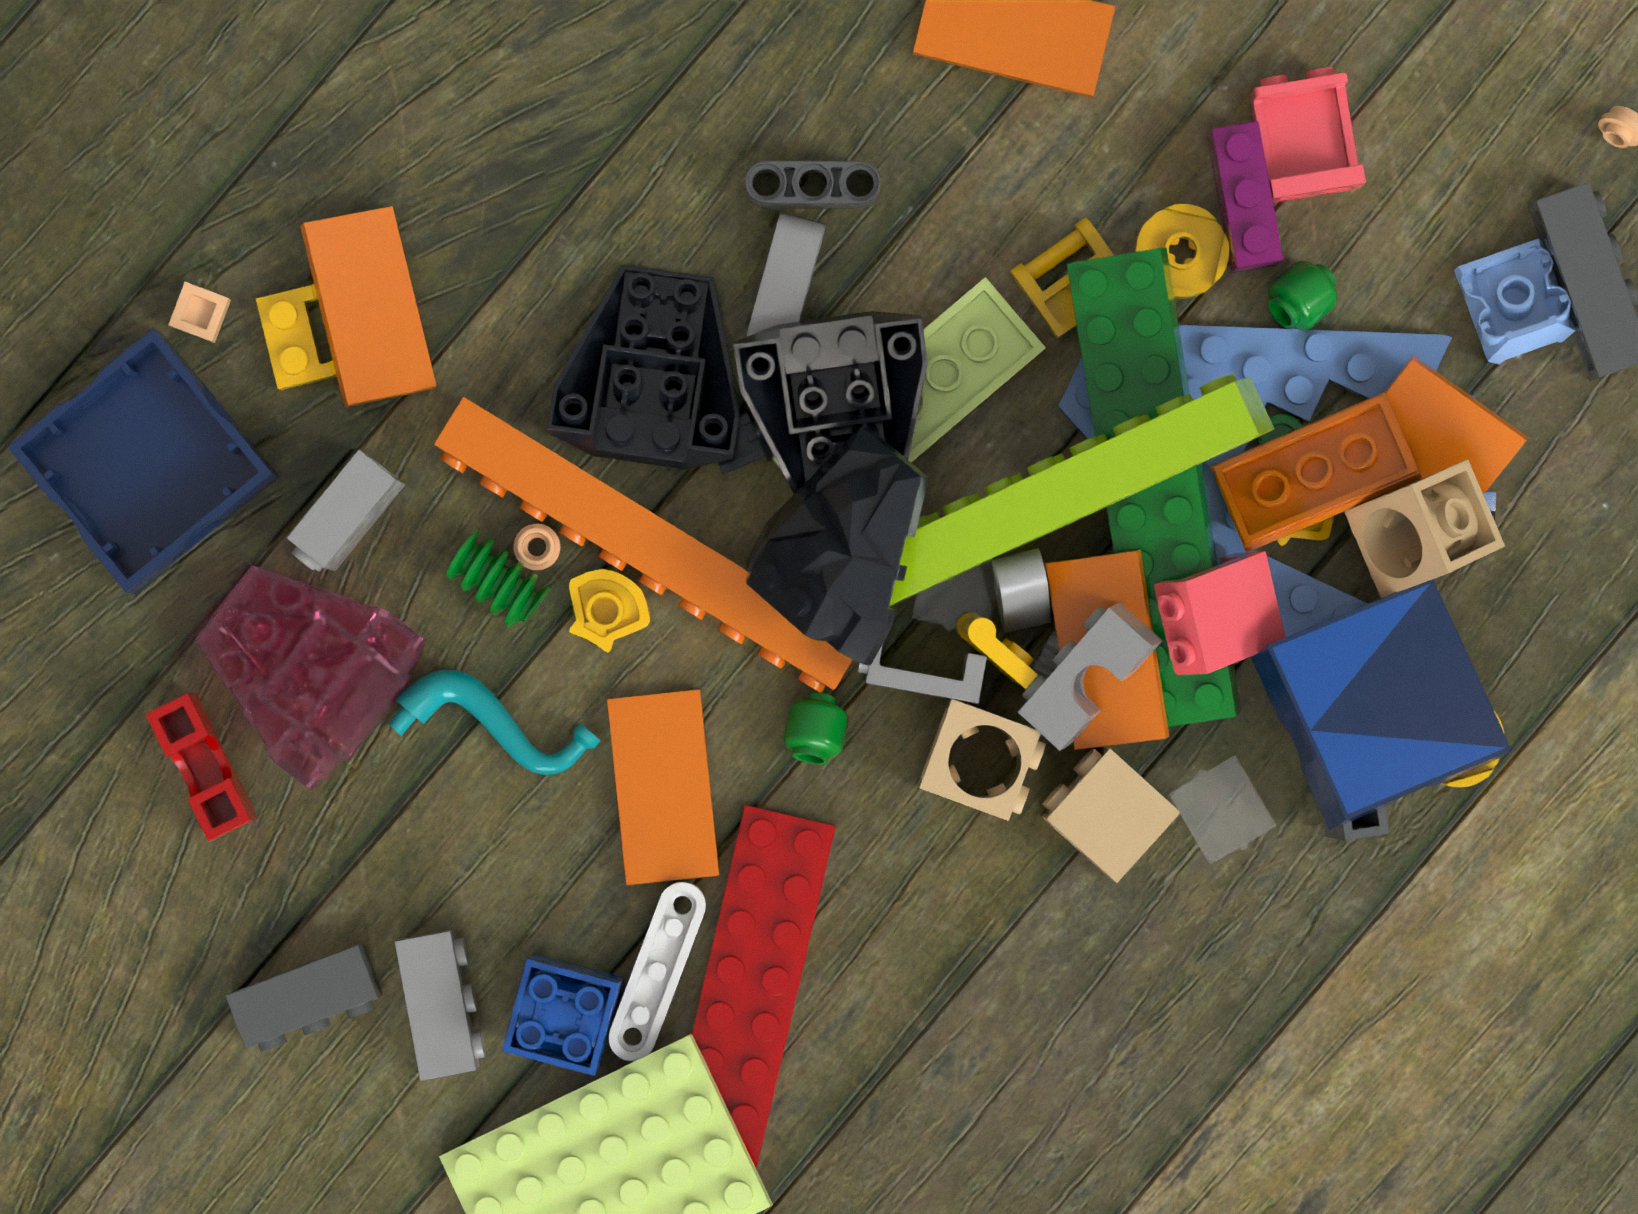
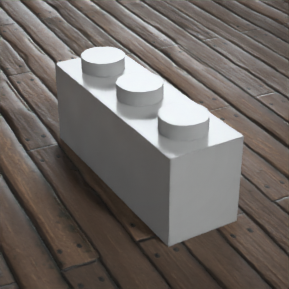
M455 929L398 939L395 941L420 1081L476 1071L480 1067L479 1058H485L486 1051L482 1031H473L470 1012L477 1011V1002L473 984L465 985L462 966L469 965L464 937L456 939Z

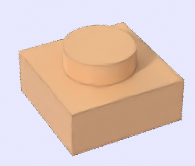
M184 282L168 325L215 343L231 299Z

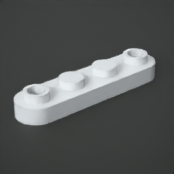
M673 883L664 890L659 899L609 1032L610 1047L623 1060L636 1061L649 1055L658 1038L706 910V900L703 892L692 883ZM686 896L690 899L692 908L688 913L681 914L675 910L674 901L677 897ZM629 1028H637L642 1034L641 1042L636 1045L627 1043L624 1038L625 1031Z

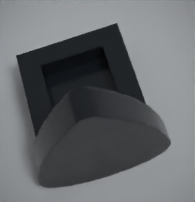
M750 408L746 409L747 414L739 417L733 459L718 462L723 475L763 458L771 461L774 457Z

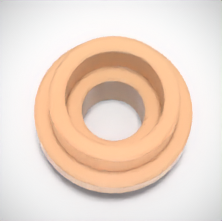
M1614 106L1608 113L1601 116L1598 127L1603 133V138L1609 144L1618 148L1638 145L1637 112L1627 107Z
M530 524L521 529L516 535L513 548L517 560L523 563L524 567L531 570H544L556 562L561 546L557 534L550 527L543 524ZM536 538L544 540L546 544V550L540 556H533L529 551L530 542Z

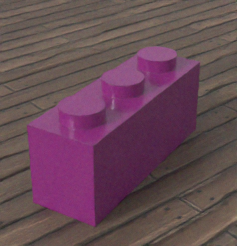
M1259 121L1212 129L1207 136L1223 231L1229 241L1231 274L1277 266L1283 260Z

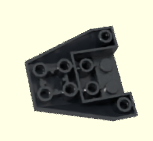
M621 265L554 384L546 432L595 457L679 469H690L733 459L740 410L714 278Z
M869 311L778 324L733 342L740 391L793 494L861 426L869 427L907 460L909 459L928 365L921 315Z

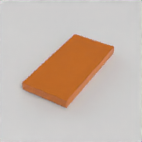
M926 0L913 55L1093 99L1116 6L1093 0Z
M393 206L303 223L300 228L344 407L431 390L437 387Z
M1385 392L1210 466L1246 553L1422 479Z
M1141 549L1046 563L1059 651L1071 640L1076 645L1088 632L1083 627L1084 623L1101 605L1108 609L1121 602L1153 632ZM1156 649L1132 676L1122 681L1102 666H1089L1083 679L1084 690L1089 699L1101 711L1073 742L1074 750L1160 740L1169 737Z
M700 689L607 699L626 885L719 876Z

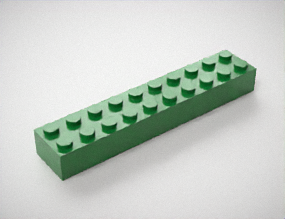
M1156 248L1067 264L1096 437L1106 434L1109 440L1116 436L1112 429L1113 427L1148 414L1152 420L1159 416L1156 407L1177 397L1190 394L1167 248ZM1198 464L1107 506L1114 553L1141 549L1153 632L1162 640L1157 646L1156 651L1168 727L1237 717L1241 711L1234 663L1208 674H1175L1169 656V648L1154 585L1161 581L1183 579L1218 565L1202 464Z

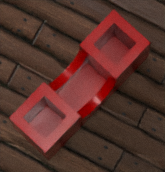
M187 693L145 714L166 757L169 756L174 761L187 785L190 798L187 800L208 841L219 839L259 819L197 693Z

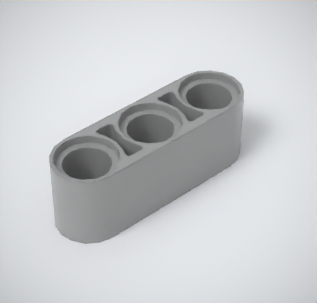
M780 213L746 337L778 324L799 322L801 320L823 240L825 224Z
M1039 548L992 559L996 601L1005 634L1051 623L1048 582Z

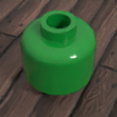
M1307 261L1295 262L1270 284L1268 289V309L1273 318L1284 328L1308 330L1334 309L1338 299L1337 291L1334 287L1336 279L1332 272L1322 264L1314 265Z
M812 692L809 693L808 699L795 701L790 706L783 740L786 747L793 751L792 757L796 760L809 764L825 765L829 763V758L837 757L842 753L849 717L844 709L835 704V697L825 693Z

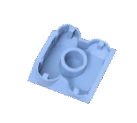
M1538 238L1458 266L1454 270L1488 362L1500 365L1504 360L1555 342L1562 343L1576 331L1570 317L1571 300L1567 291L1561 288L1557 282L1553 271V260L1541 239Z

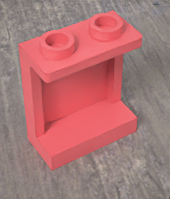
M1333 67L1319 68L1306 72V79L1288 82L1287 75L1267 77L1260 80L1261 87L1254 88L1250 93L1254 122L1259 121L1273 203L1360 189L1366 183L1363 164L1358 165L1345 85L1348 83L1346 72L1334 74Z
M1266 551L1233 553L1220 558V565L1183 579L1161 581L1154 585L1158 610L1161 614L1169 648V656L1176 675L1211 673L1256 655L1266 645L1286 638Z

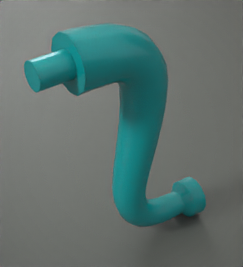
M456 669L435 670L413 682L395 699L402 707L387 723L402 736L416 718L425 724L443 704L448 702L456 703L471 713L516 763L531 772L541 775H554L567 770L575 764L586 749H595L601 742L600 739L579 722L573 729V739L562 750L554 754H546L539 751L524 735L503 704L479 679L467 672Z

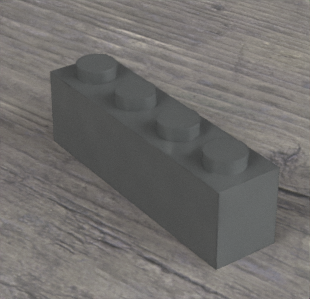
M1587 182L1536 200L1528 208L1539 239L1543 241L1545 249L1549 251L1553 260V271L1557 282L1561 288L1567 291L1571 300L1570 317L1576 330L1573 335L1589 380L1592 381L1637 365L1638 317L1634 306L1638 305V297L1633 283L1629 278L1624 280L1618 262L1622 261V252L1616 237L1613 234L1608 236L1602 218L1607 216V211L1599 191L1593 192L1590 183Z

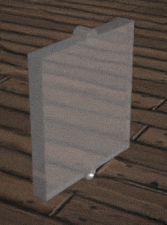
M992 560L918 593L911 618L944 625L946 631H952L955 628L957 618L965 612H974L990 620L996 597Z
M1235 755L1207 772L1199 770L1195 779L1168 794L1175 807L1181 812L1182 819L1209 865L1238 848L1246 850L1248 842L1276 827L1275 822Z

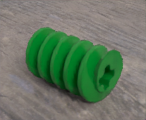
M477 529L452 558L446 572V577L452 581L464 574L460 587L464 592L479 586L475 601L479 604L494 598L490 607V613L496 616L507 609L508 612L504 622L507 627L510 628L520 621L524 623L542 603L552 587L547 585L536 592L534 587L538 575L533 573L523 580L520 579L519 576L523 563L519 561L509 568L505 567L509 552L503 550L497 555L492 556L490 552L494 540L489 538L478 545L476 539L480 529Z

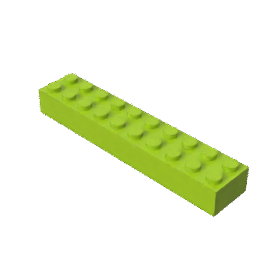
M1234 373L1222 376L1199 387L1203 396L1195 400L1191 393L1177 397L1156 407L1159 416L1152 420L1148 414L1140 417L1137 416L1113 427L1112 429L1116 436L1109 440L1106 434H1102L1070 447L1069 449L1073 457L1065 459L1063 453L1054 457L1051 456L1027 467L1030 477L1023 479L1021 473L986 486L984 489L987 497L981 498L978 492L942 507L945 514L942 518H940L938 512L920 517L915 537H906L900 564L907 566L904 581L895 580L889 607L1274 430L1251 377L1237 380Z

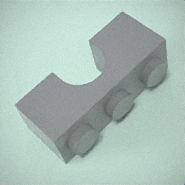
M1121 602L1108 609L1101 605L1084 623L1083 627L1088 632L1076 645L1072 640L1069 641L1054 657L1053 662L1058 667L1047 679L1040 675L1022 695L1027 702L1018 713L1059 751L1071 745L1101 711L1089 699L1084 690L1083 679L1089 666H1102L1122 681L1132 676L1162 642L1154 632Z

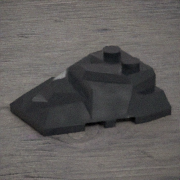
M861 426L767 521L746 560V571L749 573L746 578V584L805 636L813 640L827 641L839 653L862 664L871 665L894 623L897 610L889 608L895 580L904 581L907 566L900 564L906 537H915L929 477L869 427Z

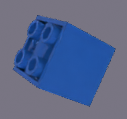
M533 953L527 958L502 1051L595 1076L600 1068L624 977Z

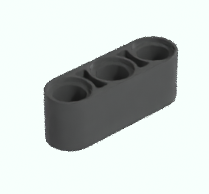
M763 161L756 163L749 169L746 174L745 186L750 201L756 206L765 209H863L874 204L879 197L881 180L875 167L861 161ZM762 174H772L780 182L777 192L771 196H761L756 193L753 183L758 176ZM809 174H817L825 180L826 189L818 196H807L800 189L801 180ZM856 174L866 175L872 181L873 189L866 196L858 197L852 195L846 187L850 177Z

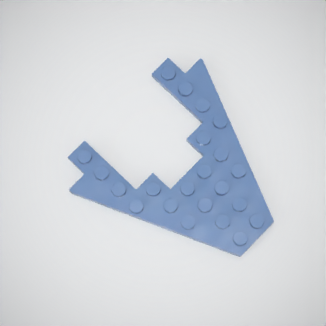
M1179 325L1189 390L1194 400L1203 396L1199 387L1222 376L1234 373L1237 380L1251 377L1264 407L1266 404L1271 405L1305 422L1310 421L1328 382L1367 400L1383 393L1412 355L1437 371L1452 337L1441 334ZM1081 356L1058 405V409L1087 440L1094 437L1095 434ZM1248 442L1201 463L1218 565L1221 564L1220 558L1233 553H1246L1210 466L1243 453ZM1267 556L1286 637L1368 604Z

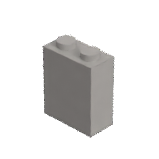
M358 450L287 537L288 540L296 545L291 553L312 570L315 569L320 572L322 568L336 571L403 489L405 484L371 456Z

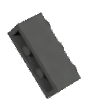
M363 943L232 992L226 995V999L245 1049L258 1044L260 1052L286 1043L287 1040L284 1034L302 1027L304 1035H308L331 1026L328 1017L346 1011L349 1019L373 1010L375 1007L372 1000L379 998L383 994Z

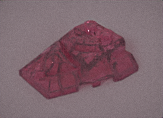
M251 565L196 637L195 641L225 688L231 690L244 710L242 714L249 725L255 727L266 744L267 748L265 750L272 761L306 788L313 790L331 775L340 762H347L353 757L394 703L395 699L407 686L412 676L408 672L419 659L426 639L387 610L375 606L372 607L351 600L346 596L334 592L330 593L309 586L304 582Z

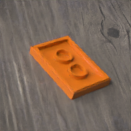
M1412 355L1384 391L1421 477L1468 459L1484 495L1527 441V435L1414 355Z

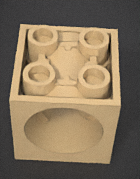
M1468 459L1344 511L1381 598L1448 574L1505 547Z
M949 699L917 787L1009 821L1012 812L1019 815L1022 812L1030 789L1022 785L1028 768L1037 770L1046 743L1038 741L1041 733L1036 729L960 701ZM980 725L995 727L1006 734L1009 739L1005 740L1010 755L1011 757H1017L1015 773L1006 786L1004 783L987 789L988 795L986 796L971 795L957 786V783L961 782L955 766H949L948 763L950 749L958 736L961 734L962 738L965 739L979 732L977 726Z
M1102 748L1100 752L1096 749H1090L1073 768L1079 774L1068 787L1060 783L1042 802L1047 811L1041 817L1109 879L1118 883L1181 812L1110 748Z

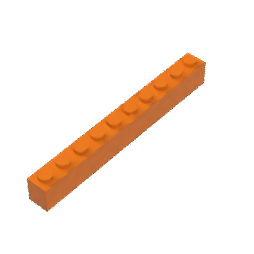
M465 397L462 398L434 443L435 446L444 451L439 459L461 473H464L467 466L484 475L479 484L502 498L507 490L523 499L519 508L539 521L543 522L547 515L563 524L559 530L560 534L582 547L587 539L603 549L598 557L623 571L626 564H629L643 573L638 580L640 583L661 596L666 588L681 596L682 600L678 606L700 620L703 619L706 612L722 622L718 631L742 645L746 637L762 646L757 655L782 669L785 662L795 666L802 671L798 680L819 693H822L826 686L835 690L853 661L852 658L839 653L827 641L813 640L802 634L746 584V578L749 573L745 569Z

